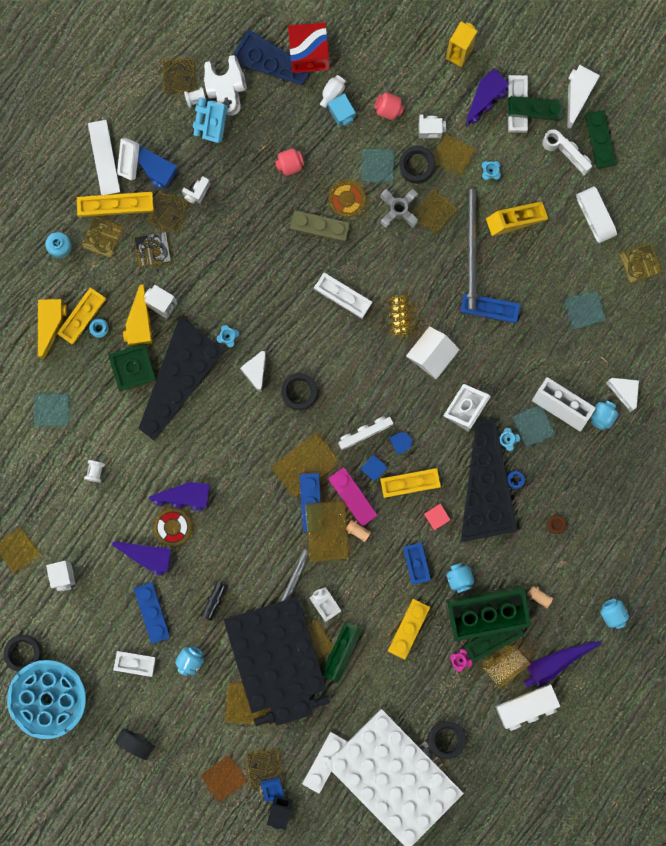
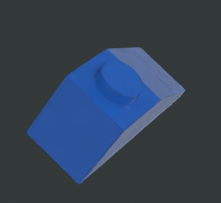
M139 146L138 163L150 181H152L151 184L158 189L163 187L167 190L178 172L177 166Z

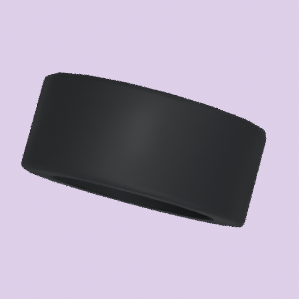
M413 146L406 149L399 160L401 175L410 183L420 184L426 182L431 178L435 169L432 153L423 146ZM414 154H421L428 161V169L419 176L410 174L406 168V161Z
M303 373L290 375L282 385L281 395L283 401L294 410L302 411L308 409L317 398L315 381ZM304 381L309 385L311 393L305 402L296 403L290 399L288 389L293 382Z
M18 635L6 643L3 657L10 669L19 672L25 666L41 660L42 648L34 637ZM19 642L29 643L34 650L32 661L26 665L17 664L11 656L13 647Z
M446 721L432 727L427 741L434 755L443 759L456 758L464 750L466 736L459 725ZM442 729H451L458 737L456 748L450 752L441 751L436 745V735Z
M125 728L121 730L115 741L118 746L143 760L149 758L155 747L145 738Z

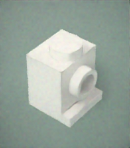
M419 115V138H441L442 132H446V121H442V118L437 116L423 118V115Z

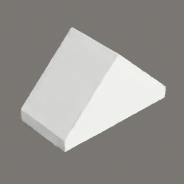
M261 351L241 367V371L259 392H262L266 359L265 351Z
M611 378L606 382L630 412L637 408L639 381Z

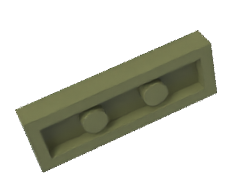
M294 210L290 230L346 242L350 223Z

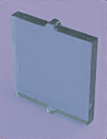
M379 147L376 149H363L362 182H376V184H379V182L393 183L394 150L380 149Z
M597 290L564 299L568 311L567 316L570 318L573 329L605 321L602 310L603 304L600 303Z
M35 394V405L33 408L34 426H68V412H70L68 408L69 395Z
M539 405L531 409L526 408L524 412L513 416L525 447L537 442L542 443L544 439L555 435L544 409Z

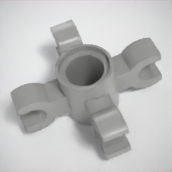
M387 189L380 194L381 199L391 206L390 212L381 220V224L385 228L395 218H403L412 228L418 223V219L408 211V205L418 195L414 189L410 190L404 198L395 199ZM396 205H402L404 207V211L396 212L394 207Z

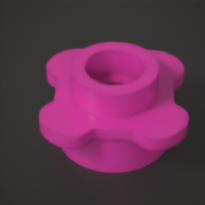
M461 649L459 653L452 654L450 657L452 665L458 672L463 671L465 667L472 666V660L467 656L468 652L465 649Z

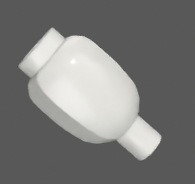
M336 75L335 78H331L323 90V100L320 103L322 107L327 108L328 102L341 96L345 89L344 84L346 80Z

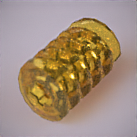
M410 295L394 296L387 300V303L391 305L388 307V311L392 312L388 315V318L392 320L388 323V326L393 327L389 330V334L395 336L413 335V333L407 332L408 329L413 328L412 325L407 324V322L412 321V318L406 316L412 313L411 310L406 309V307L411 306V303L406 302V299L411 298Z

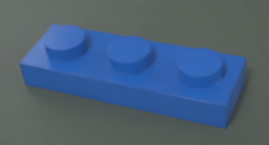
M463 294L460 313L517 323L520 304L478 296L476 310L470 311L468 310V300L466 299L467 294Z
M319 473L299 474L303 532L322 531Z
M153 582L134 588L151 644L170 638Z

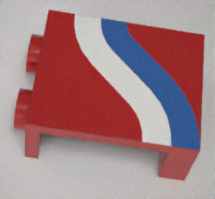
M326 23L288 25L292 73L329 70Z

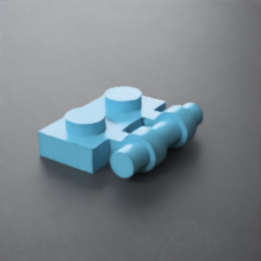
M199 97L195 108L197 114L196 120L193 121V135L201 136V131H203V139L220 143L223 139L228 105L208 101L207 106H205L206 98Z

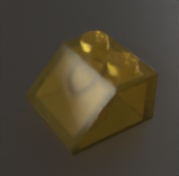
M508 644L498 651L500 655L495 659L490 657L483 663L485 667L482 670L499 689L530 665L529 661L514 645L510 647Z

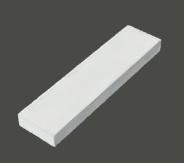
M107 120L88 123L101 195L121 194Z

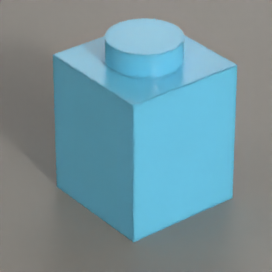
M345 93L328 102V109L339 127L342 125L347 126L354 121L356 113Z

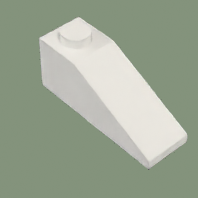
M579 65L577 70L573 69L568 78L571 80L568 86L567 127L570 129L600 76Z

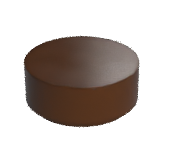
M560 515L551 516L546 524L548 531L552 534L564 532L566 520Z

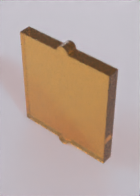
M229 755L200 775L208 786V791L211 790L218 802L247 782L240 773V768L236 767Z

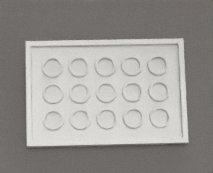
M382 709L325 764L404 846H413L464 794Z

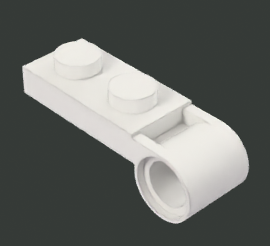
M549 130L545 134L543 147L546 150L554 151L559 148L583 175L590 171L592 168L590 159L578 151V147L574 142H569L557 130ZM554 137L557 143L551 144L547 138Z

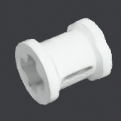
M203 87L189 93L187 91L184 92L189 108H192V105L198 104L199 97L205 98Z
M88 460V472L84 479L101 483V471L105 464Z

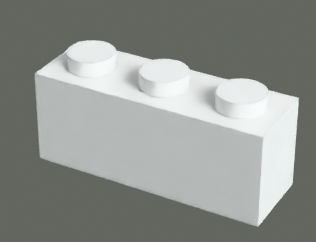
M548 377L532 400L580 432L596 409Z
M547 684L495 707L504 728H509L512 731L521 727L520 723L528 721V723L538 720V716L545 713L548 716L557 712L556 708L560 707L551 684Z

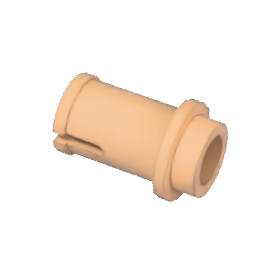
M353 520L350 521L345 529L348 531V534L355 535L363 542L367 540L371 533L357 524V521L354 522Z
M532 586L527 594L530 600H535L546 609L553 600L552 597L539 590L538 586Z

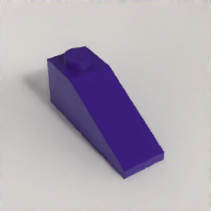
M112 542V546L146 569L152 570V574L164 576V572L169 573L172 549Z

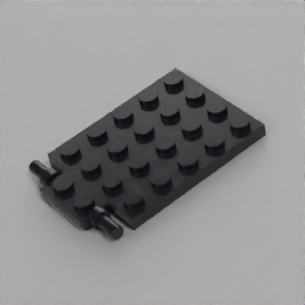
M298 596L223 619L251 713L271 708V712L266 713L265 716L254 719L255 726L266 723H275L276 726L289 723L314 715L313 710H317L318 707L330 703L329 696L316 700L315 698H308L309 695L325 691L326 687Z

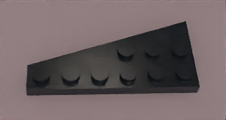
M181 316L178 319L138 428L153 441L225 352L224 349Z
M495 418L475 423L460 543L517 532Z

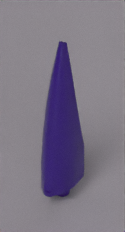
M601 642L587 643L563 649L525 665L530 675V678L523 681L525 686L528 688L535 684L538 688L551 681L574 661L601 645Z

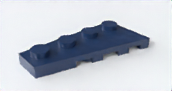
M249 29L233 53L242 67L301 86L311 73H292L291 55Z

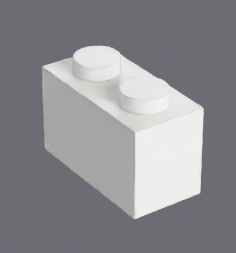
M156 285L153 288H149L144 295L148 308L166 319L169 318L177 305L173 295Z
M62 561L46 565L51 588L61 592L70 590L72 585H76L71 562Z

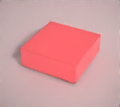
M441 504L424 514L433 530L450 521Z

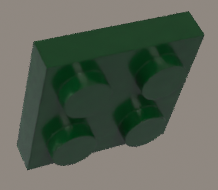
M145 343L108 354L119 391L156 381Z

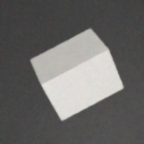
M429 326L406 357L434 379H437L457 354L459 348L445 334Z
M463 384L443 416L469 432L491 396Z

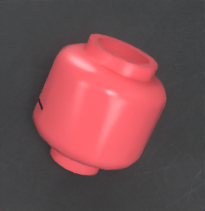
M385 92L377 97L374 108L377 115L394 120L397 116H401L404 106L400 97Z
M293 148L280 152L278 160L275 161L278 172L282 171L285 176L300 172L302 166H304L300 151H296Z

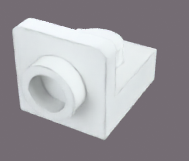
M203 176L200 181L197 180L193 187L194 193L183 188L184 199L193 204L195 202L200 204L210 186V180Z
M325 587L316 590L309 598L325 622L341 612V609Z

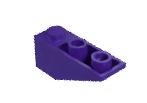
M494 68L479 82L466 119V127L471 123L474 125L481 118L480 115L484 111H490L495 105L494 102L498 98L500 100L503 99L508 93L509 83Z
M188 482L149 496L148 500L153 501V505L164 506V503H170L173 508L183 509V506H191V510L202 511L203 508L207 509L210 485Z

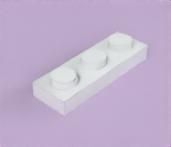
M509 75L508 98L510 96L528 97V77ZM508 116V132L527 133L528 118Z
M326 273L322 274L314 287L315 291L363 319L372 304V301Z
M380 417L374 421V425L370 427L364 425L357 429L358 433L354 435L349 433L340 438L341 441L338 442L341 451L393 426L391 418Z
M330 732L302 784L320 793L331 773V770L325 764L348 741Z

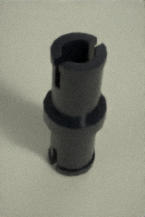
M216 581L211 595L207 597L208 602L201 617L210 621L213 620L218 605L221 606V599L228 585Z

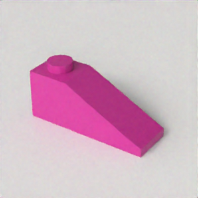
M344 467L328 478L330 484L361 526H364L377 516Z

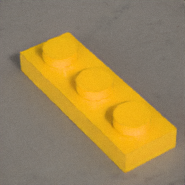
M90 287L57 334L74 345L104 304L106 298Z
M437 468L380 479L384 498L441 487Z
M412 599L388 652L404 660L406 659L430 609L429 606Z

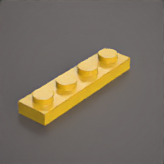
M152 192L77 197L78 217L154 212Z

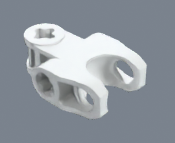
M235 55L229 56V70L222 76L216 74L213 63L210 61L205 62L204 82L209 99L217 98V102L229 105L230 108H227V115H236L241 109L238 92L246 91L245 76Z

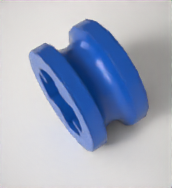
M518 471L511 472L507 476L508 486L512 489L520 488L524 484L523 474ZM513 475H518L517 478L520 477L521 479L517 485H513L514 482L511 483L510 481Z

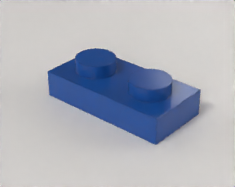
M422 543L403 547L411 584L430 581Z

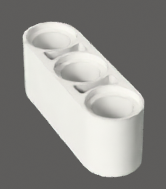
M591 187L576 194L577 201L597 242L601 243L617 236L616 228L596 187Z

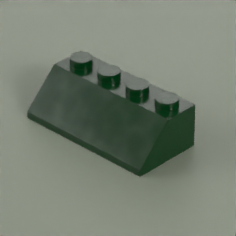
M522 585L445 600L454 641L531 627L525 590Z

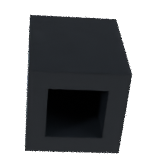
M274 795L267 825L275 829L286 830L293 800Z

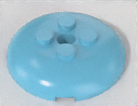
M40 660L25 666L11 681L7 694V706L12 720L15 721L23 732L40 739L57 738L72 730L80 721L86 705L85 688L80 677L69 666L54 660ZM48 693L52 697L51 703H46L43 700L44 694Z

